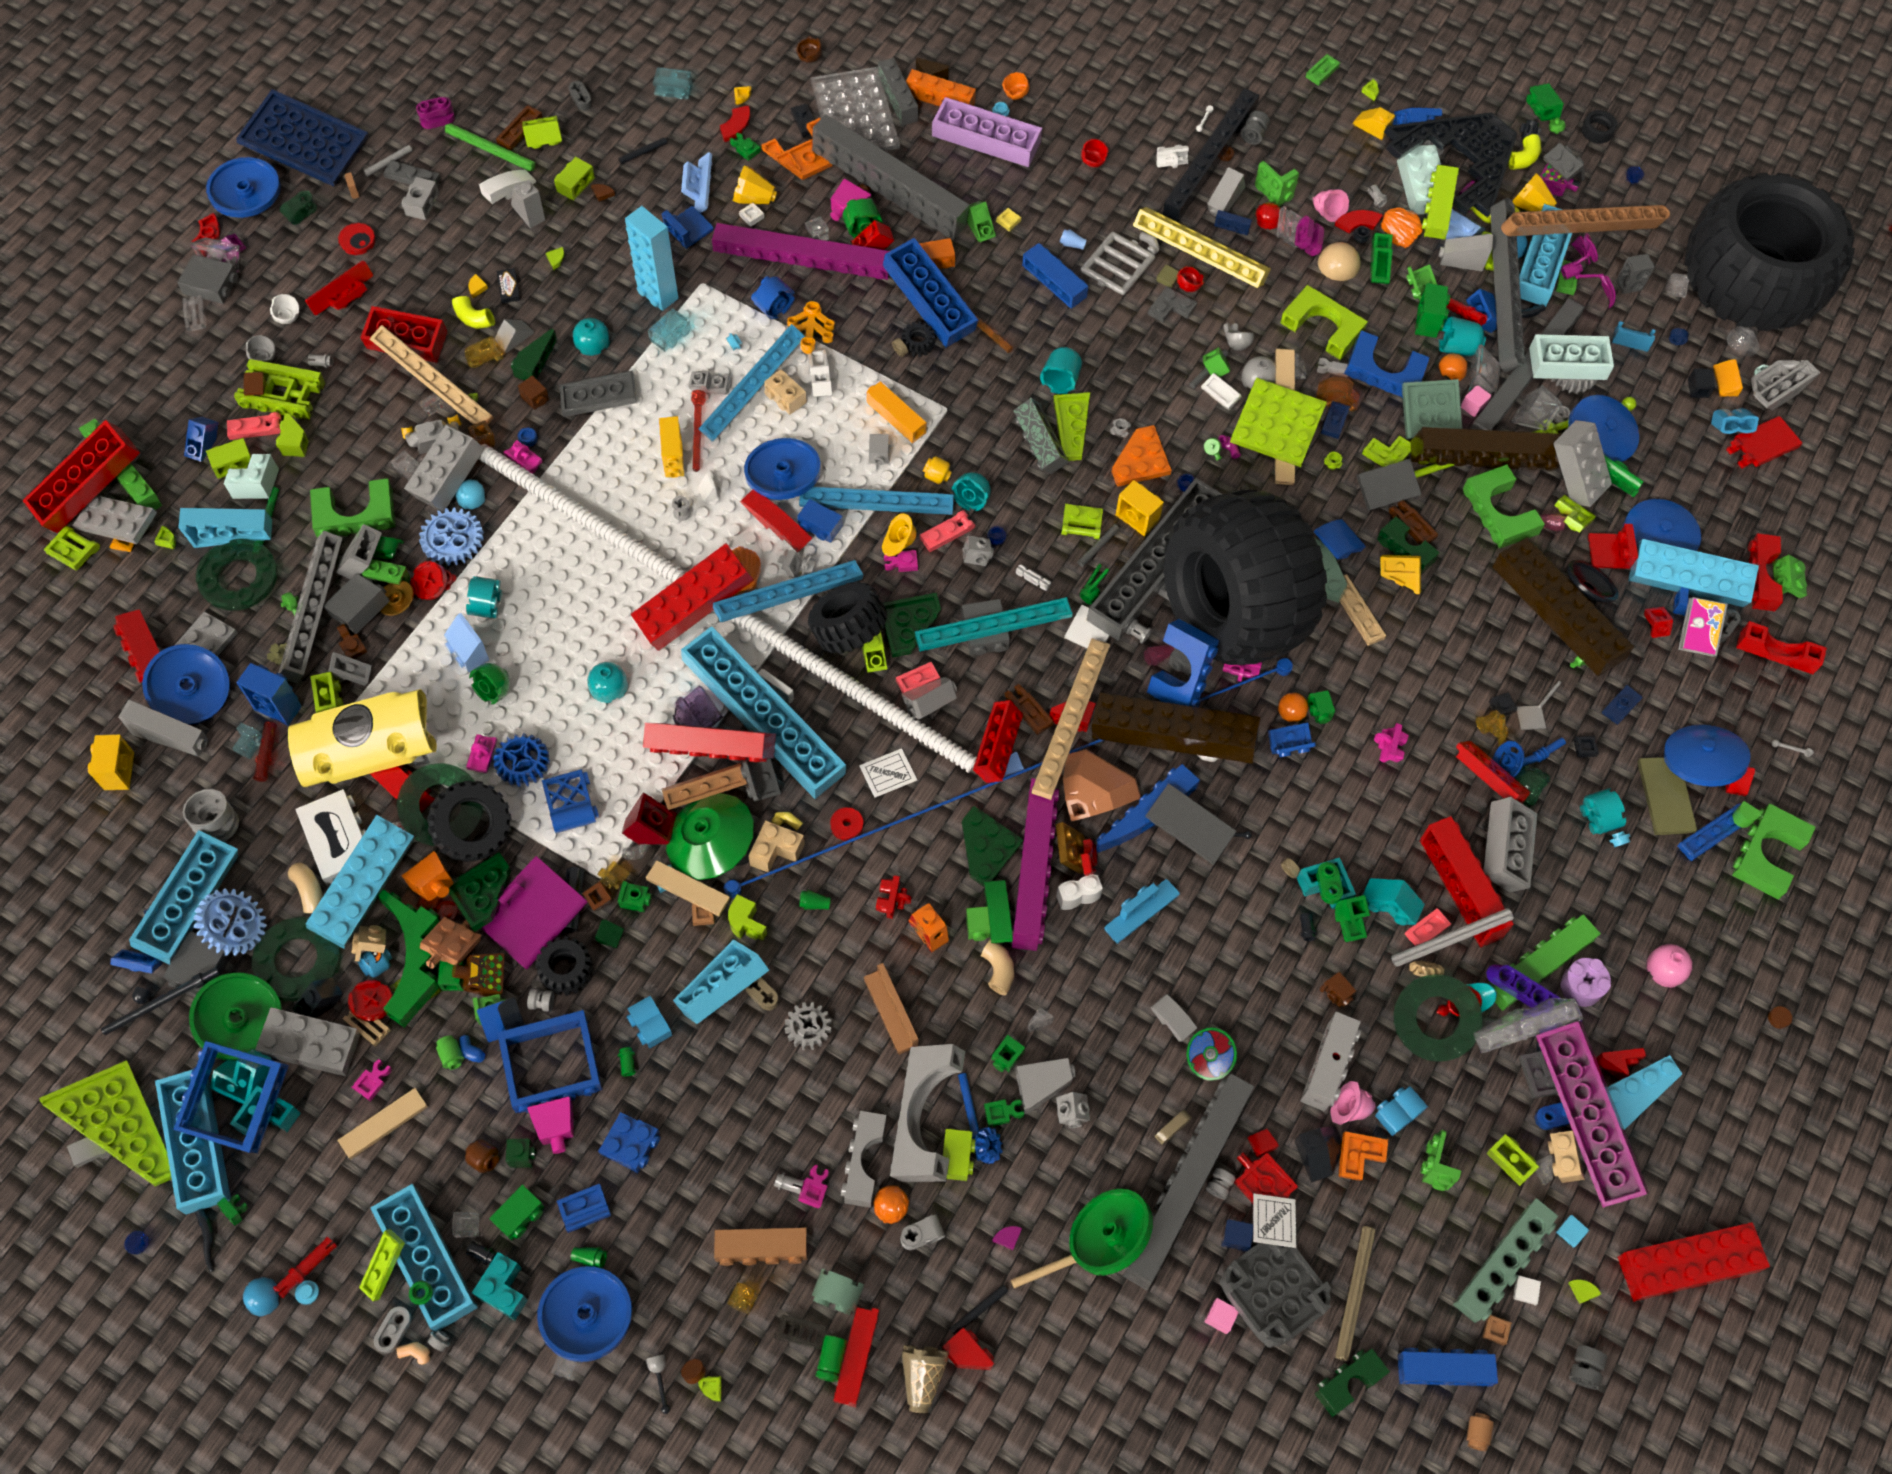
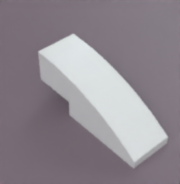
M514 170L496 175L480 183L479 186L482 195L491 204H494L503 197L507 200L511 199L515 187L528 180L534 184L536 180L526 170Z
M826 349L814 350L808 354L813 397L832 395Z

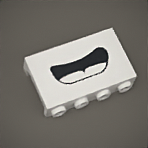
M344 789L296 809L321 877L328 887L332 884L334 878H336L366 832L365 829L361 830L360 824L363 822L359 813H354L352 808L356 806L352 796H347Z

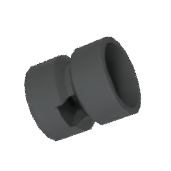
M1261 111L1251 112L1241 131V137L1245 142L1256 145L1262 141L1270 125L1268 115Z
M1578 1346L1574 1358L1577 1364L1572 1365L1569 1379L1580 1386L1598 1390L1603 1377L1600 1371L1605 1370L1608 1356L1594 1348Z

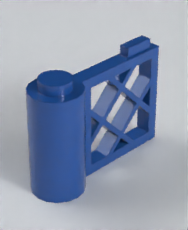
M582 769L542 780L555 834L596 822L599 814L596 805L592 806L586 786L590 784L587 772L583 773ZM580 777V782L576 787L568 784L571 779ZM552 784L561 785L556 793L548 790V786ZM565 788L573 791L568 798L560 795ZM577 793L585 796L586 799L581 802L573 801ZM557 799L565 802L562 807L553 809V804Z

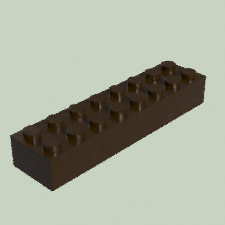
M1422 427L1410 441L1411 462H1418L1420 465L1436 463L1439 466L1454 464L1458 467L1473 465V467L1491 466V468H1499L1508 465L1510 469L1522 467L1528 470L1543 468L1547 471H1554L1560 466L1554 442L1562 434Z
M1528 538L1499 553L1492 568L1597 676L1602 675L1627 659L1635 646Z
M1100 692L1092 721V738L1253 764L1259 735L1260 717Z

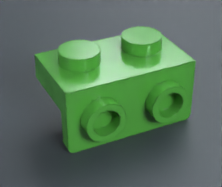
M1430 264L1415 271H1412L1411 267L1407 268L1409 274L1406 277L1409 285H1414L1411 291L1414 299L1418 298L1419 301L1426 283L1437 285Z
M1791 555L1774 561V581L1782 585L1783 594L1789 592L1798 598L1807 596L1804 563Z
M371 559L369 566L362 572L363 577L397 585L401 581L409 583L411 580L406 566Z

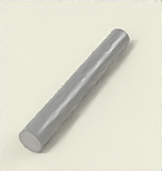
M407 145L365 169L364 173L367 177L386 167L390 160L396 161L412 152V148L410 145Z

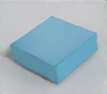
M1570 1215L1556 1233L1574 1248L1589 1230L1573 1215Z

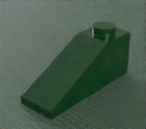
M550 329L526 346L512 360L511 369L515 378L526 380L533 376L538 379L557 343L554 329Z

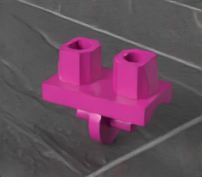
M518 440L514 442L511 448L504 451V455L532 474L538 470V465L542 463V459Z
M1262 662L1251 665H1228L1224 663L1223 671L1238 675L1237 681L1241 682L1242 677L1252 678L1259 675Z
M1396 723L1395 727L1383 729L1382 733L1375 735L1374 741L1379 744L1378 748L1382 749L1380 761L1384 763L1388 760L1399 762L1404 758L1405 752L1397 747L1398 745H1405L1409 735L1401 731V724Z
M480 734L476 735L466 766L468 770L479 773L488 772L498 741L497 738L485 737Z

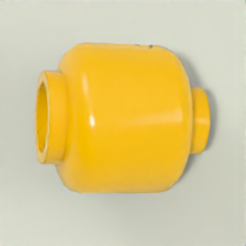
M934 456L932 459L929 458L923 469L925 478L936 484H941L943 480L947 482L952 473L949 470L950 464L937 456Z

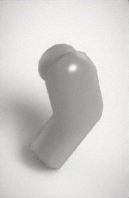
M1141 232L1139 239L1149 244L1147 250L1153 254L1158 253L1160 246L1157 238L1146 232Z

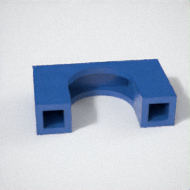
M1361 330L1347 363L1345 375L1402 398L1403 383L1422 382L1430 357L1412 351L1402 372H1385L1376 365L1373 359V351L1378 337Z
M1177 619L1168 624L1163 642L1180 650L1187 656L1191 664V677L1188 682H1185L1162 670L1152 675L1147 693L1162 702L1199 707L1201 693L1206 688V678L1212 670V660L1218 652L1217 645L1219 640Z

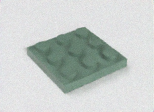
M1459 379L1402 384L1406 439H1413L1422 427L1462 429Z

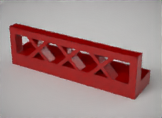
M1472 741L1460 742L1456 746L1460 751L1456 757L1503 799L1512 797L1523 804L1531 793Z
M858 1307L856 1309L833 1402L855 1408L857 1406L879 1317V1309L872 1308V1311Z

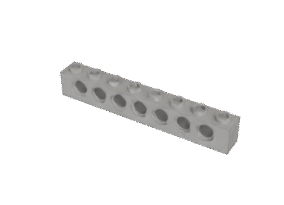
M324 530L315 543L278 672L284 675L288 681L298 683L304 676L342 537Z

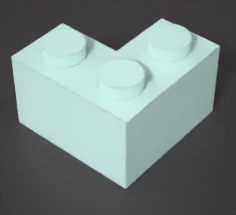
M252 454L247 469L228 470L224 485L233 499H269L279 468L271 454Z

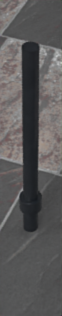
M216 966L205 973L193 976L192 980L102 1027L101 1032L107 1035L195 987L200 988L207 984V981L221 974L220 968Z

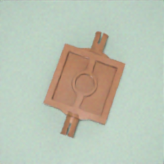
M444 917L420 942V949L432 956L426 962V965L434 968L439 961L459 965L480 942L481 935L469 929L471 926L467 920L462 924H458Z

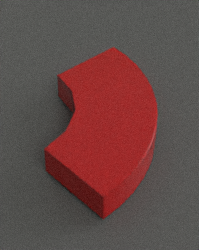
M749 105L732 109L730 120L720 125L724 142L730 141V138H737L736 133L742 134V131L748 126L750 122Z
M1369 210L1351 211L1338 218L1334 226L1349 234L1359 226H1366L1368 229L1374 230L1383 215Z
M214 213L198 221L200 232L192 240L194 247L202 256L212 250L220 237V224Z
M1091 839L1083 840L1084 853L1081 854L1085 876L1093 875L1097 871L1094 869L1097 865L1096 845Z

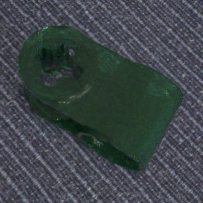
M301 191L281 205L280 213L291 224L297 225L315 213L317 205L312 201L313 197L310 192Z

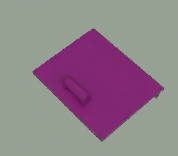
M535 856L498 899L500 903L493 921L481 929L527 970L537 959V955L542 954L540 949L543 946L546 948L548 946L547 942L550 940L552 942L588 901Z

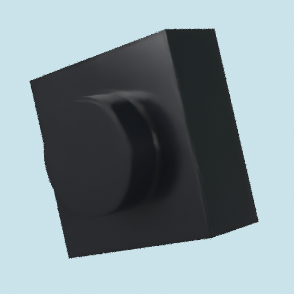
M1509 692L1492 697L1489 700L1497 718L1513 714L1517 711V707Z

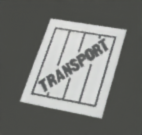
M902 748L859 765L874 797L917 781Z
M1253 1194V1242L1296 1248L1295 1199Z

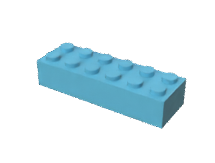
M1544 204L1541 211L1562 209ZM1572 233L1532 235L1519 271L1521 299L1538 305L1543 304L1546 307L1552 295Z
M641 206L625 218L637 291L641 296L648 298L653 306H657L663 311L679 299L668 227Z
M1645 539L1636 544L1638 558L1630 569L1628 581L1678 592L1683 587L1689 589L1688 595L1745 607L1751 603L1759 565Z
M376 815L307 920L306 928L345 949L354 932H356L378 895L412 845L414 836Z
M198 830L129 939L130 946L170 965L186 935L194 929V925L197 922L193 919L196 915V908L200 906L201 900L205 899L209 893L212 895L215 890H218L238 857V849Z
M192 1070L155 1081L176 1207L185 1215L215 1206L224 1197L227 1201L231 1199L221 1144L173 1130L177 1120L175 1116L183 1104V1094L189 1088L191 1082L190 1075ZM208 1078L191 1126L219 1134Z
M413 1184L371 1207L382 1232L384 1233L385 1230L391 1229L405 1242L397 1262L409 1287L411 1288L418 1281H426L432 1286L433 1296L431 1300L424 1305H419L429 1327L434 1332L447 1327L478 1308L426 1204ZM424 1289L418 1292V1297L425 1295Z

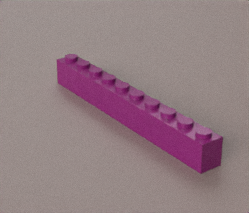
M721 223L716 224L712 237L713 251L877 279L888 280L889 273L883 267L885 254L890 252L886 250Z

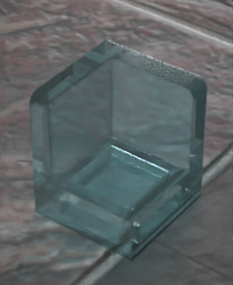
M240 723L236 730L241 737L232 749L234 752L251 759L264 739L258 730Z

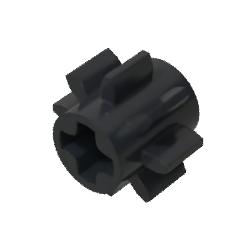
M1527 120L1526 124L1522 123L1519 130L1522 133L1521 137L1526 138L1533 134L1540 136L1542 128H1538L1540 123L1532 120Z

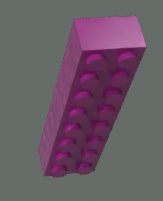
M1031 778L1012 942V948L1037 951L1038 944H1042L1044 936L1046 902L1049 891L1048 883L1051 872L1050 864L1053 853L1052 845L1059 789H1055L1051 800L1032 794L1036 781L1035 778Z
M1577 1021L1536 1035L1602 1207L1648 1194V1188L1582 1022Z

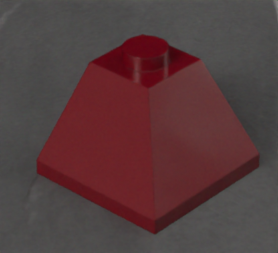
M643 792L626 817L621 834L637 844L667 845L670 843L677 814L672 810H668L666 806Z

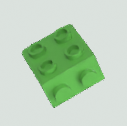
M1265 161L1259 163L1255 186L1269 201L1280 206L1293 199L1299 172L1293 169L1281 177Z
M1445 1130L1434 1134L1433 1139L1428 1141L1426 1146V1153H1429L1427 1161L1424 1160L1421 1167V1173L1423 1174L1422 1182L1431 1184L1434 1189L1440 1191L1449 1190L1460 1179L1461 1174L1460 1170L1439 1163L1447 1133Z

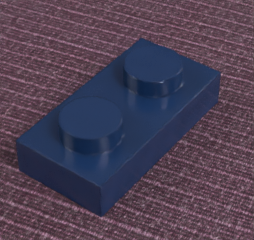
M1332 401L1321 434L1339 439L1350 406Z

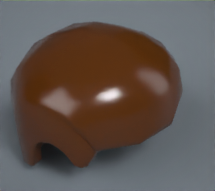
M809 36L798 43L796 52L802 61L812 63L821 57L822 45L819 38L814 39Z

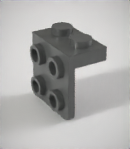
M1559 143L1543 157L1544 161L1565 181H1570L1574 176L1581 182L1585 179L1583 160L1580 157L1576 158L1568 146L1564 147Z
M767 758V762H750L747 760L742 762L743 766L740 769L743 778L748 780L749 786L746 789L750 799L753 798L755 802L782 794L771 758Z

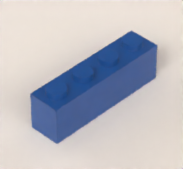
M1038 243L1023 254L1022 266L1071 309L1087 298L1088 285L1086 282L1077 277L1060 259L1053 256L1046 247Z
M1405 1348L1404 1352L1398 1355L1400 1384L1494 1386L1498 1384L1495 1354H1488L1487 1350H1474L1473 1354L1465 1353L1463 1349H1452L1450 1353H1442L1441 1349H1427V1352H1419L1418 1348Z

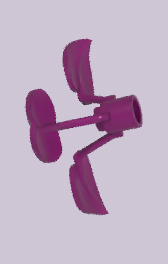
M1589 233L1585 234L1584 239L1582 236H1578L1571 245L1581 254L1582 258L1561 266L1562 276L1565 280L1572 277L1576 279L1601 278L1602 287L1609 300V308H1611L1615 302V289L1610 278L1607 275L1604 276V274H1580L1583 271L1581 262L1585 261L1589 265V257H1591L1593 262H1597L1598 253Z

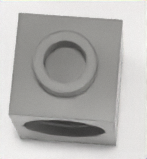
M870 434L869 464H888L889 434Z

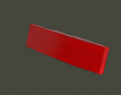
M754 489L740 501L766 529L770 528L782 541L785 539L797 553L812 540V537L791 517Z

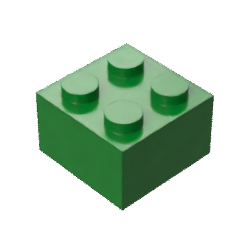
M1426 283L1418 304L1415 327L1416 335L1436 338L1438 332L1443 330L1444 320H1447L1449 309H1446L1450 301L1447 286Z

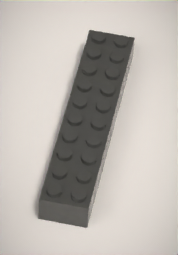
M827 114L813 126L812 151L817 155L822 156L831 164L836 165L845 173L855 177L859 182L866 184L873 191L885 196L887 200L896 203L900 208L907 210L916 218L921 219L930 227L935 228L952 240H955L966 228L969 210L968 203Z
M1195 478L1091 605L1086 620L1119 641L1126 633L1132 621L1138 618L1165 584L1163 573L1164 547L1166 540L1170 539L1169 532L1173 526L1177 524L1176 522L1181 515L1188 512V509L1208 498L1221 495V493Z
M1231 1073L1228 1079H1222L1204 1113L1207 1117L1203 1115L1194 1131L1198 1135H1192L1184 1150L1188 1154H1182L1174 1169L1178 1173H1172L1164 1188L1167 1194L1162 1192L1154 1207L1157 1213L1152 1212L1153 1229L1146 1248L1131 1265L1124 1269L1126 1272L1123 1277L1145 1290H1148L1246 1104L1254 1088L1253 1085Z

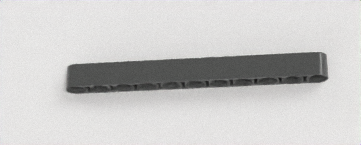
M1505 198L1490 207L1499 364L1504 372H1509L1522 366L1525 362L1517 236H1507L1501 230V225L1515 213V206L1510 198Z
M1569 297L1541 335H1566L1582 314L1585 306ZM1530 350L1524 356V365L1513 370L1478 416L1471 429L1494 431L1531 382L1533 372Z

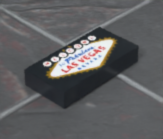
M515 268L497 271L501 302L520 301Z

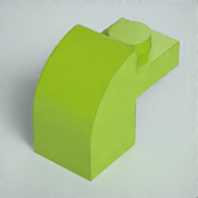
M737 894L728 911L732 932L740 939L744 932H746L748 937L754 940L758 938L763 941L767 935L766 926L752 920L757 911L756 903Z

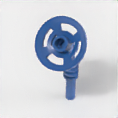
M1559 738L1547 747H1541L1527 757H1524L1523 748L1519 743L1508 741L1496 750L1493 760L1505 771L1510 772V775L1514 778L1523 766L1535 762L1540 763L1548 758L1550 753L1565 745L1566 741L1563 738ZM1511 747H1516L1519 750L1518 754L1512 752Z

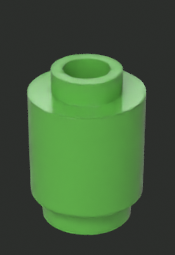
M452 1035L440 1038L436 1042V1050L443 1067L449 1068V1070L459 1068L464 1061V1056L458 1041Z

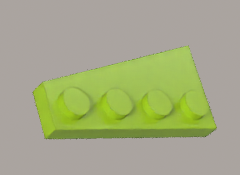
M1090 392L1053 395L1060 445L1068 461L1082 460Z

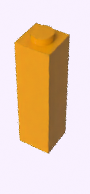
M881 381L868 389L867 403L912 444L926 434V421Z

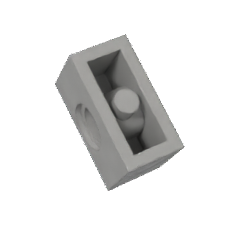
M419 177L415 178L409 186L406 197L402 199V207L407 216L423 220L427 219L439 196L436 182Z

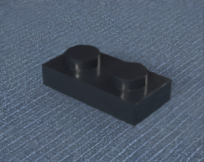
M807 103L791 107V114L801 136L811 135L807 130V123L814 121V118Z

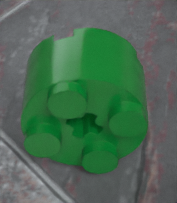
M871 198L848 201L847 207L842 214L847 230L853 238L857 237L874 220L883 223L878 209Z

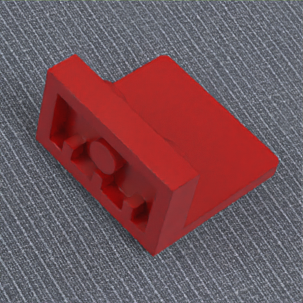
M1625 524L1618 534L1589 533L1588 535L1592 566L1596 568L1631 569L1638 558L1633 524Z

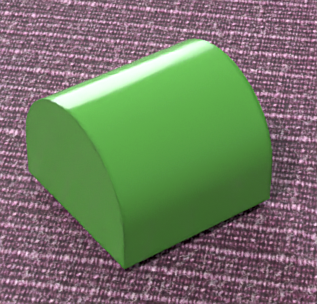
M1743 801L1734 811L1732 818L1737 826L1747 828L1760 817L1762 812Z

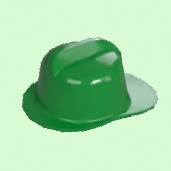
M380 536L373 556L379 559H393L399 544H403L404 541Z

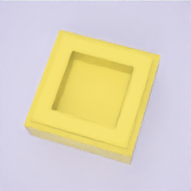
M1007 208L996 218V222L1010 231L1021 222V217Z

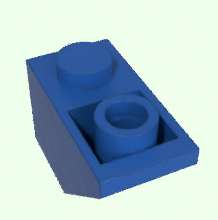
M205 417L189 419L184 456L200 462L203 461L207 455L206 450L211 449L216 441L219 422Z

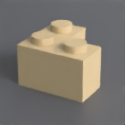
M765 821L748 856L750 866L770 872L777 855L794 862L797 861L805 845L804 835Z

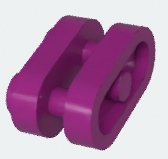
M447 97L422 101L416 106L421 126L425 129L444 126L455 120L451 101Z
M1305 216L1297 224L1295 245L1300 249H1305V252L1310 256L1318 255L1323 248L1324 227L1318 223L1314 224L1313 219Z

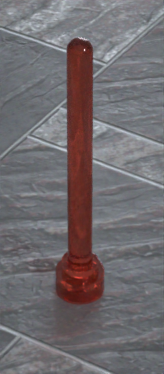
M702 390L691 392V402L694 405L692 464L694 472L700 470L701 431L698 428L701 426L702 406L706 402V393Z

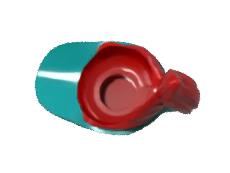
M1487 983L1462 985L1454 989L1446 1005L1441 1004L1438 1006L1437 1013L1447 1016L1450 1012L1466 1019L1475 1017L1495 1003L1497 997L1496 990Z

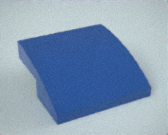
M1342 519L1329 522L1314 530L1317 537L1337 559L1348 558L1351 553L1361 552L1366 547Z

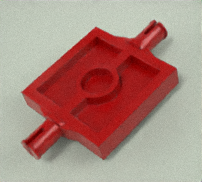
M1244 1152L1237 1157L1246 1169L1234 1184L1252 1204L1253 1194L1289 1198V1195L1297 1189V1184L1268 1153L1253 1162Z

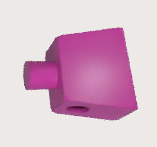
M844 179L831 197V218L838 221L842 217L848 201L852 199L871 198V194Z
M570 1097L527 1107L542 1145L551 1144L553 1154L566 1151L564 1140L574 1137L573 1103Z

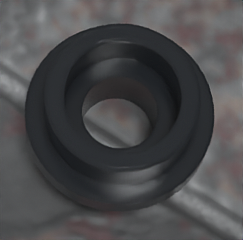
M1359 226L1353 232L1354 240L1359 243H1366L1371 237L1370 230L1366 226Z

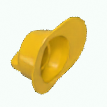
M905 513L899 514L891 521L882 544V551L885 555L889 557L895 556L915 541L917 532L909 515Z

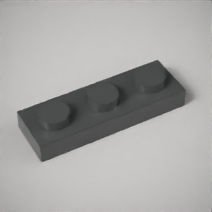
M390 160L383 172L385 178L409 185L413 183L416 177L435 181L436 184L440 180L439 173Z

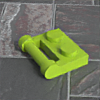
M1065 504L1061 535H1067L1068 533L1099 539L1103 509ZM1068 525L1090 527V528H1095V529L1073 527V526H1068Z
M66 526L45 547L44 551L46 554L77 571L92 554L99 551L100 544L84 538L74 532L73 528ZM66 539H72L85 548L82 550L66 541Z

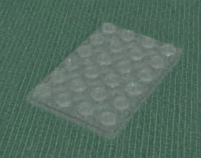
M877 67L811 77V85L820 118L827 114L884 151L900 148Z

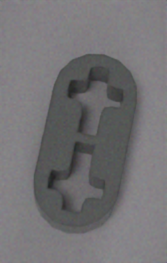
M580 81L571 82L569 84V92L577 108L580 110L590 109L592 106L591 97L584 84Z
M1733 609L1726 611L1727 616H1725L1723 625L1724 632L1721 635L1720 642L1726 641L1740 622L1739 613ZM1729 617H1731L1732 621L1730 623H1727L1726 621Z

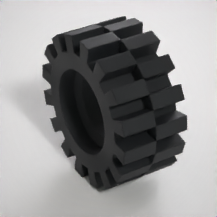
M919 321L918 324L912 322V326L908 324L907 328L904 327L902 341L908 349V354L912 353L914 357L915 354H918V357H921V354L926 356L927 351L929 353L932 352L935 335L932 327H927V323L921 325ZM920 336L923 337L925 340L922 342H914L911 339L913 337Z

